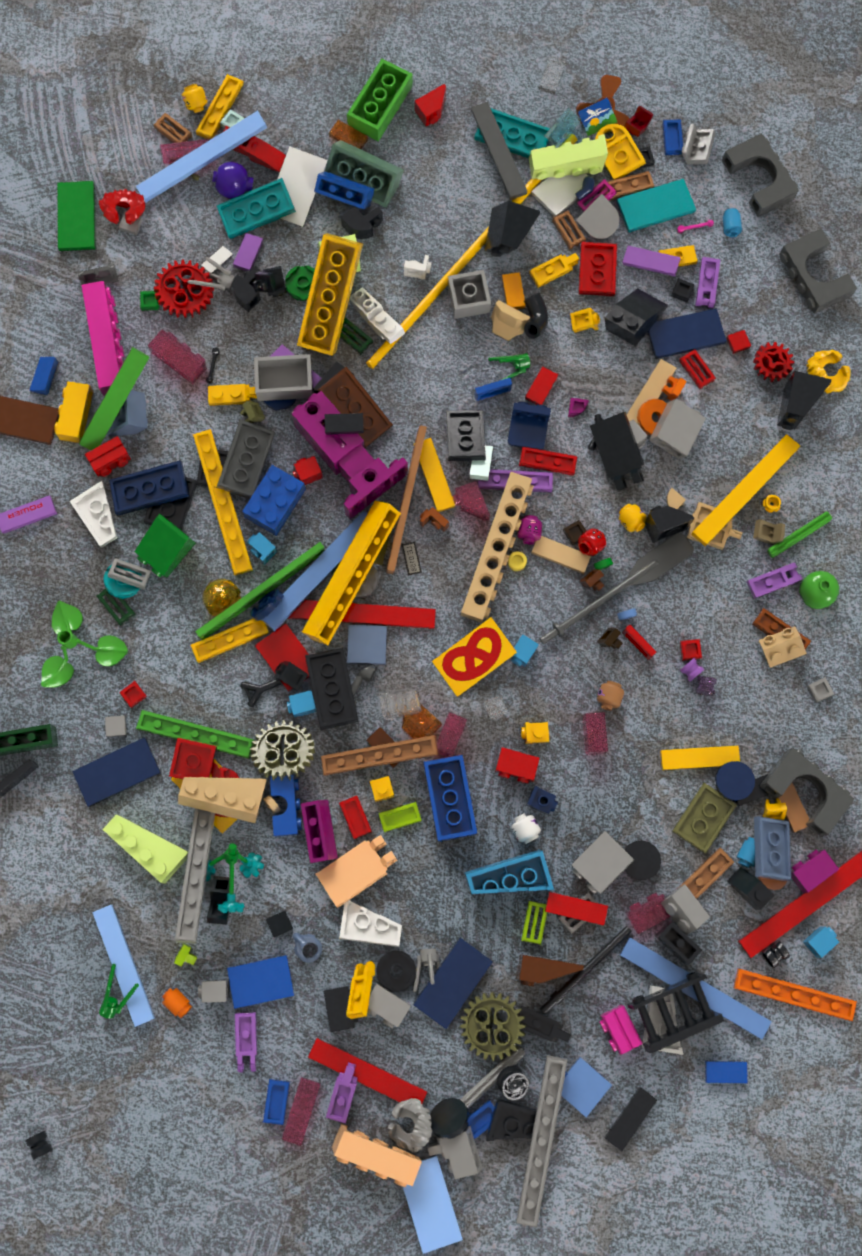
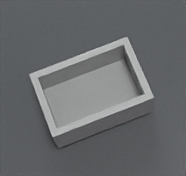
M310 354L254 357L255 393L258 401L309 398L313 394Z

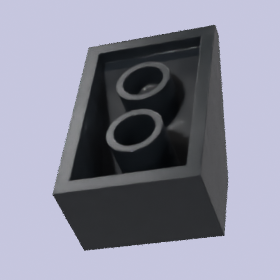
M637 288L615 304L606 315V330L636 347L668 307V304Z

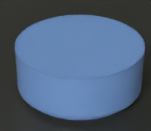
M633 608L620 612L617 616L622 621L637 616V612Z

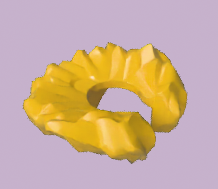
M832 349L830 351L815 352L814 356L807 361L808 374L832 379L830 385L825 390L826 394L844 390L851 375L850 367L842 366L835 376H827L824 366L829 363L836 364L842 360V354Z

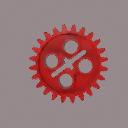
M182 259L181 264H178L175 260L174 266L167 263L168 269L162 267L163 274L157 273L158 279L154 280L156 285L154 287V292H156L155 298L159 299V306L163 305L164 311L169 309V315L176 312L177 318L180 314H183L184 318H186L189 313L191 317H194L193 312L195 311L200 315V308L206 310L205 304H211L209 298H213L212 291H214V288L189 284L187 281L194 280L213 283V280L209 279V272L205 273L204 267L199 269L198 263L192 266L191 260H189L188 264H185L184 259ZM185 275L191 276L189 279H184L183 277ZM175 276H177L180 279L183 288H181L180 283L175 278ZM169 284L175 285L173 288H168L167 286ZM186 289H187V292H188L189 297L193 300V302H191V301L189 300V298H188V296H187V294H186V292H185ZM194 290L201 291L199 294L192 293ZM178 299H185L182 303L177 302Z

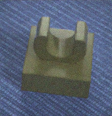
M246 401L242 404L244 409L240 414L248 416V419L245 421L253 423L254 421L261 422L265 419L258 402Z

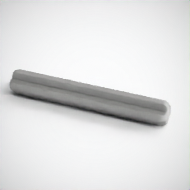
M517 1046V1051H512V1055L509 1057L506 1056L460 1099L467 1108L497 1082V1077L502 1069L514 1066L525 1056L526 1053L520 1046Z

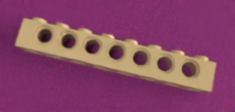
M510 472L463 605L461 616L481 623L484 618L488 619L491 608L488 607L490 600L494 601L497 590H494L495 585L501 582L503 573L500 572L502 565H507L510 556L507 555L508 548H513L516 539L513 537L514 531L519 530L522 520H519L520 514L525 513L528 505L525 502L526 497L531 496L534 488L531 485L532 478ZM519 492L522 497L515 499L512 497V493ZM512 509L516 514L512 517L508 516L506 510ZM505 526L510 532L502 534L499 529ZM501 544L504 549L498 552L494 550L493 546ZM494 561L497 564V568L490 569L487 563ZM483 579H489L491 581V585L489 587L482 586L481 581ZM481 596L485 599V603L478 605L474 599Z

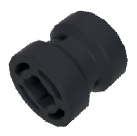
M779 940L774 942L771 948H766L761 952L772 968H776L780 961L790 958L788 950Z
M45 1130L25 1140L27 1146L31 1148L33 1160L53 1150L51 1144L46 1140L47 1134Z

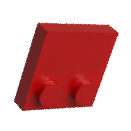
M177 738L169 777L184 779V777L210 778L217 746Z

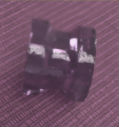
M705 676L697 677L699 685L696 688V693L714 696V685L717 684V679Z

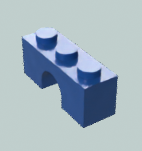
M294 774L291 775V780L284 776L283 781L280 780V776H277L275 780L270 776L271 796L273 798L282 797L287 801L286 811L281 815L272 816L273 834L275 837L299 835V830H302V819L298 818L297 810H301L300 798H296V791H299V779H295Z

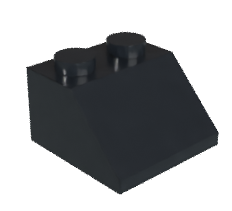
M668 505L662 508L657 506L651 509V512L647 515L645 527L652 542L655 543L687 530L694 517Z

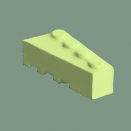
M605 134L598 135L599 139L590 141L589 138H584L581 143L577 144L566 142L559 148L553 145L531 150L529 164L532 179L562 178L568 175L580 176L588 173L594 175L602 172L608 156Z
M117 814L102 829L160 883L165 884L187 860V850Z

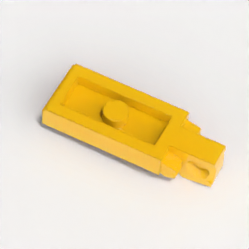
M576 253L568 257L566 255H559L531 269L529 274L537 288L573 270V266L579 263V257Z
M248 384L208 386L209 406L244 404L252 398H257L255 387H250Z

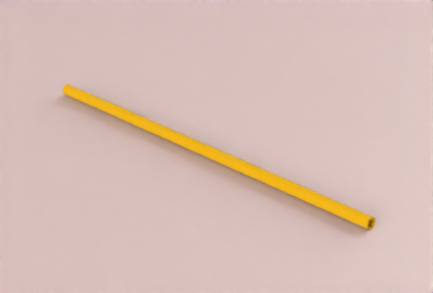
M571 134L564 143L571 142L575 144L578 139L574 134ZM531 178L525 185L527 194L513 199L512 202L521 204L542 180ZM489 226L400 324L405 333L448 286V276L457 275L484 246ZM399 339L392 344L386 340L366 362L367 366L373 369Z

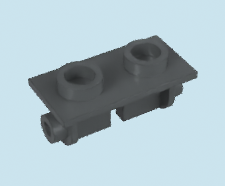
M108 264V266L86 271L81 270L78 273L82 285L104 281L105 284L118 281L115 264Z

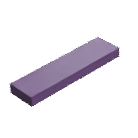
M490 469L488 481L478 480L477 489L504 490L510 472L532 478L531 485L534 486L532 492H552L553 473Z

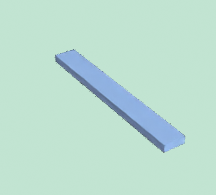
M256 111L136 187L139 193L144 196L145 203L268 127L260 113Z

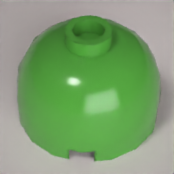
M820 570L810 573L802 580L799 593L807 606L820 610L829 607L835 602L839 595L840 587L837 579L832 574Z

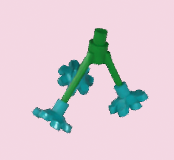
M234 843L229 844L226 852L213 861L208 860L206 882L211 879V875L216 873V869L213 868L216 863L225 859L226 863L230 866L227 901L218 905V910L222 913H227L228 910L229 912H243V908H245L244 903L235 901L234 864L237 863V860L239 859L243 863L239 870L246 878H249L251 874L254 877H258V869L264 868V864L260 862L262 860L261 855H255V853L251 852L248 854V857H243L236 849L237 846Z

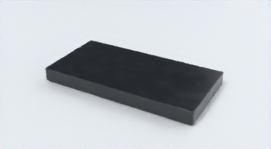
M343 648L306 655L305 658L320 730L359 722Z

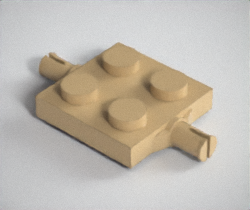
M701 502L697 503L695 512L692 514L694 520L689 526L686 538L699 542L691 533L716 507ZM732 518L707 545L723 550L729 536L740 540L743 532L732 529Z

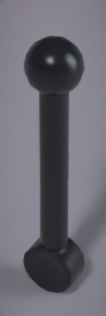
M217 347L212 349L213 358L209 376L206 378V382L209 384L213 382L212 375L215 361L220 353Z

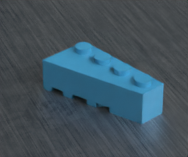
M540 849L464 872L471 894L554 890L543 851Z

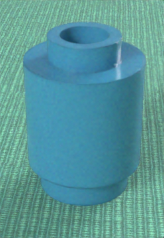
M735 208L727 209L722 217L724 234L729 237H736L742 232L741 214Z
M751 837L744 841L736 856L739 860L738 863L746 868L755 866V839Z

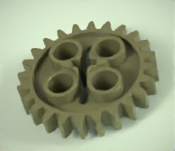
M283 720L282 725H278L277 721H275V727L268 724L267 731L261 728L262 735H255L257 741H252L253 747L250 748L252 761H254V766L258 768L259 773L264 772L266 778L272 775L273 780L280 776L281 781H283L284 776L291 780L292 774L299 777V770L305 773L304 766L310 767L309 760H314L313 753H315L314 741L311 740V734H307L306 728L301 729L300 724L294 727L293 721L286 725L285 720ZM282 736H285V738H284L285 748H284V750H283V753H284V755H283V756H284V764L281 765V761H282V758H281V753H282Z
M491 992L489 998L486 993H483V1000L476 996V1003L473 1001L469 1002L471 1009H464L468 1015L461 1017L462 1020L466 1021L465 1024L460 1025L461 1028L466 1029L461 1036L468 1037L464 1043L472 1044L470 1051L475 1048L477 1049V1057L484 1053V1060L489 1055H491L492 1061L496 1060L497 1055L503 1060L504 1053L508 1057L511 1056L510 1049L517 1051L516 1043L520 1045L523 1043L519 1036L523 1037L526 1035V1033L521 1031V1029L527 1027L526 1024L521 1023L525 1016H519L518 1014L522 1008H514L517 1004L516 1001L509 1003L510 996L503 999V993H499L496 997L495 993ZM492 1007L495 1009L494 1019L492 1017ZM480 1010L486 1011L488 1015L486 1021H482L479 1018ZM500 1010L506 1011L508 1015L506 1021H502L499 1018ZM493 1021L498 1026V1028L494 1029L495 1045L492 1044L493 1028L489 1027V1024ZM480 1031H484L487 1033V1042H483L480 1040ZM500 1031L508 1034L507 1042L500 1040Z

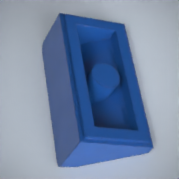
M40 357L29 391L48 396L58 365L56 357Z

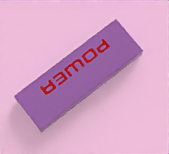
M49 495L0 513V529L2 533L5 534L56 515L57 511L52 497Z

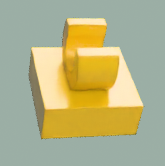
M777 798L774 804H770L769 799H766L763 817L784 820L787 812L786 803H781L779 798Z

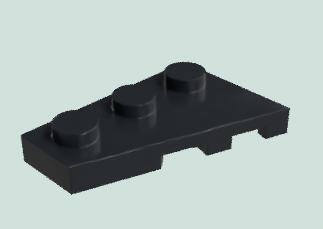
M497 1098L486 1141H494L495 1139L513 1140V1138L531 1139L537 1109Z

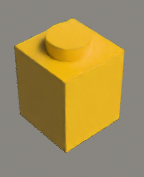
M389 776L370 781L375 802L394 797Z

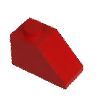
M445 84L414 101V111L425 126L435 124L441 118L446 98Z

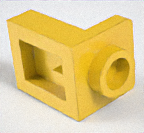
M591 307L570 313L572 330L575 333L593 328L595 331L599 330V314Z
M525 722L524 727H521V737L525 739V744L549 743L548 722Z

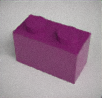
M815 849L807 855L808 859L803 863L799 861L791 867L793 869L791 871V878L802 893L810 892L839 870L825 850L817 851Z

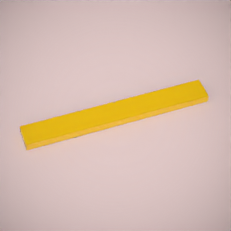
M209 429L195 433L193 437L234 575L237 576L253 571L231 494L216 488L223 467L212 431Z
M786 434L700 523L691 535L706 547L791 458L801 445Z

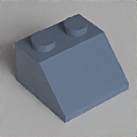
M130 391L107 432V436L138 434L147 429L145 393Z

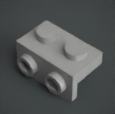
M695 124L690 125L689 131L686 132L685 146L682 147V156L687 164H708L716 134L714 129H697Z

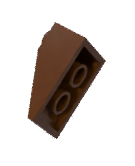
M520 954L516 979L521 980L520 984L534 987V983H543L584 969V965Z

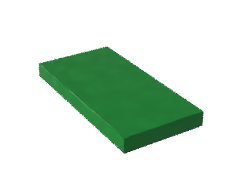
M94 181L58 182V250H95Z

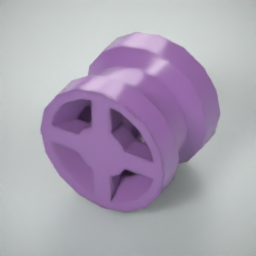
M693 658L680 671L688 676L687 679L691 682L704 668L699 666L697 660Z

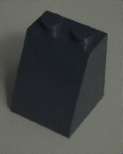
M509 200L492 208L485 251L490 252L492 256L501 257L503 254L516 250L540 215V211Z
M794 371L785 384L777 425L782 426L786 430L796 429L830 385L832 379Z

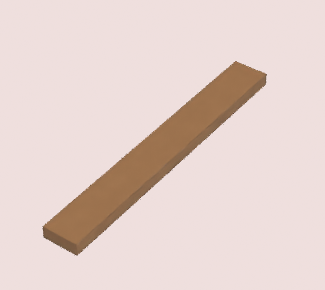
M422 425L419 426L399 511L401 514L397 520L386 573L393 574L396 567L427 429L426 426Z

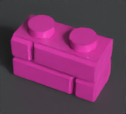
M619 1005L600 1015L602 1021L599 1023L604 1033H609L611 1037L609 1044L614 1052L618 1051L622 1055L643 1044L624 1005Z

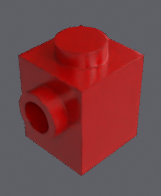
M315 456L301 458L294 464L295 471L292 472L294 477L304 482L305 485L323 478Z

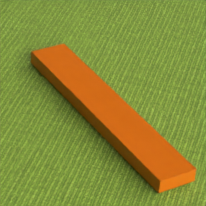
M737 968L733 986L734 989L853 1022L857 1003L854 1000Z

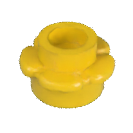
M768 495L763 500V506L767 512L772 513L780 510L781 500L778 496Z

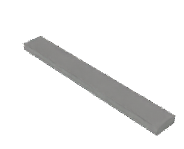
M196 808L175 935V942L196 944L215 819V813Z
M546 1056L516 1218L517 1224L537 1227L568 1061L564 1058Z

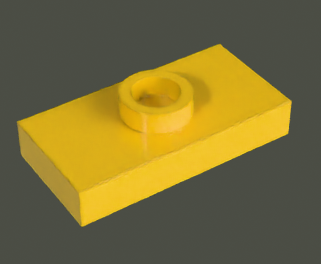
M694 245L658 251L659 253L680 257L678 267L695 265L698 262Z

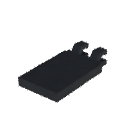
M621 412L590 425L607 476L611 480L614 479L616 489L628 488L623 476L631 473L634 484L645 481L641 471L644 462L626 412Z

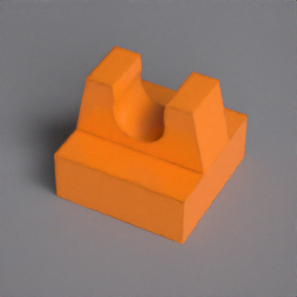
M670 376L667 382L671 384V387L665 385L661 391L668 396L667 399L672 401L679 396L687 381L681 377L677 379Z

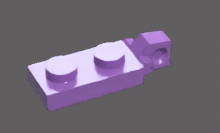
M348 1062L345 1073H339L326 1118L346 1124L357 1086L358 1077L353 1076L356 1064Z

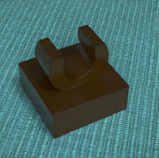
M607 628L597 643L602 647L619 649L623 644L618 639L621 632L617 628Z

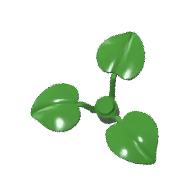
M58 601L52 616V628L58 634V642L62 644L61 649L63 650L64 659L60 656H53L45 661L42 667L41 686L46 688L59 687L66 684L72 678L74 667L67 663L68 655L66 649H72L77 644L97 651L95 658L100 665L105 667L114 666L126 656L128 648L122 640L110 635L101 637L98 641V647L78 639L72 631L79 629L82 624L83 616L81 611L72 605Z

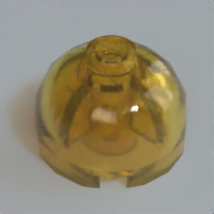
M224 578L213 580L208 583L203 591V604L209 614L217 616L241 599V591L231 580Z

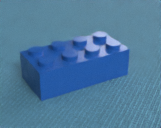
M463 755L423 762L437 841L441 842L477 835Z

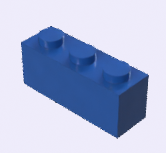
M325 171L318 174L314 192L361 209H366L371 205L375 189Z

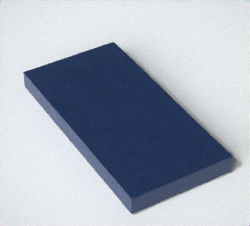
M717 308L656 321L648 331L655 359L691 352L694 349L700 350L723 345L727 342Z
M181 460L109 480L114 510L117 516L189 497Z
M145 737L72 771L88 807L161 773Z
M459 938L434 973L435 983L432 985L429 980L413 1005L447 1029L493 961L462 938Z

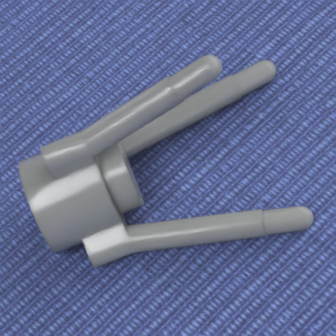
M206 257V261L223 272H220L219 276L209 272L210 277L217 279L219 284L194 280L187 281L189 284L219 288L225 291V288L231 289L235 276L231 275V271Z
M436 949L420 950L421 955L417 956L414 993L418 989L422 963L423 967H429L431 984L435 983L433 966H435V963L437 969L440 966L439 954H436Z

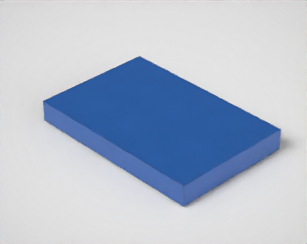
M287 955L227 968L234 1009L295 996Z

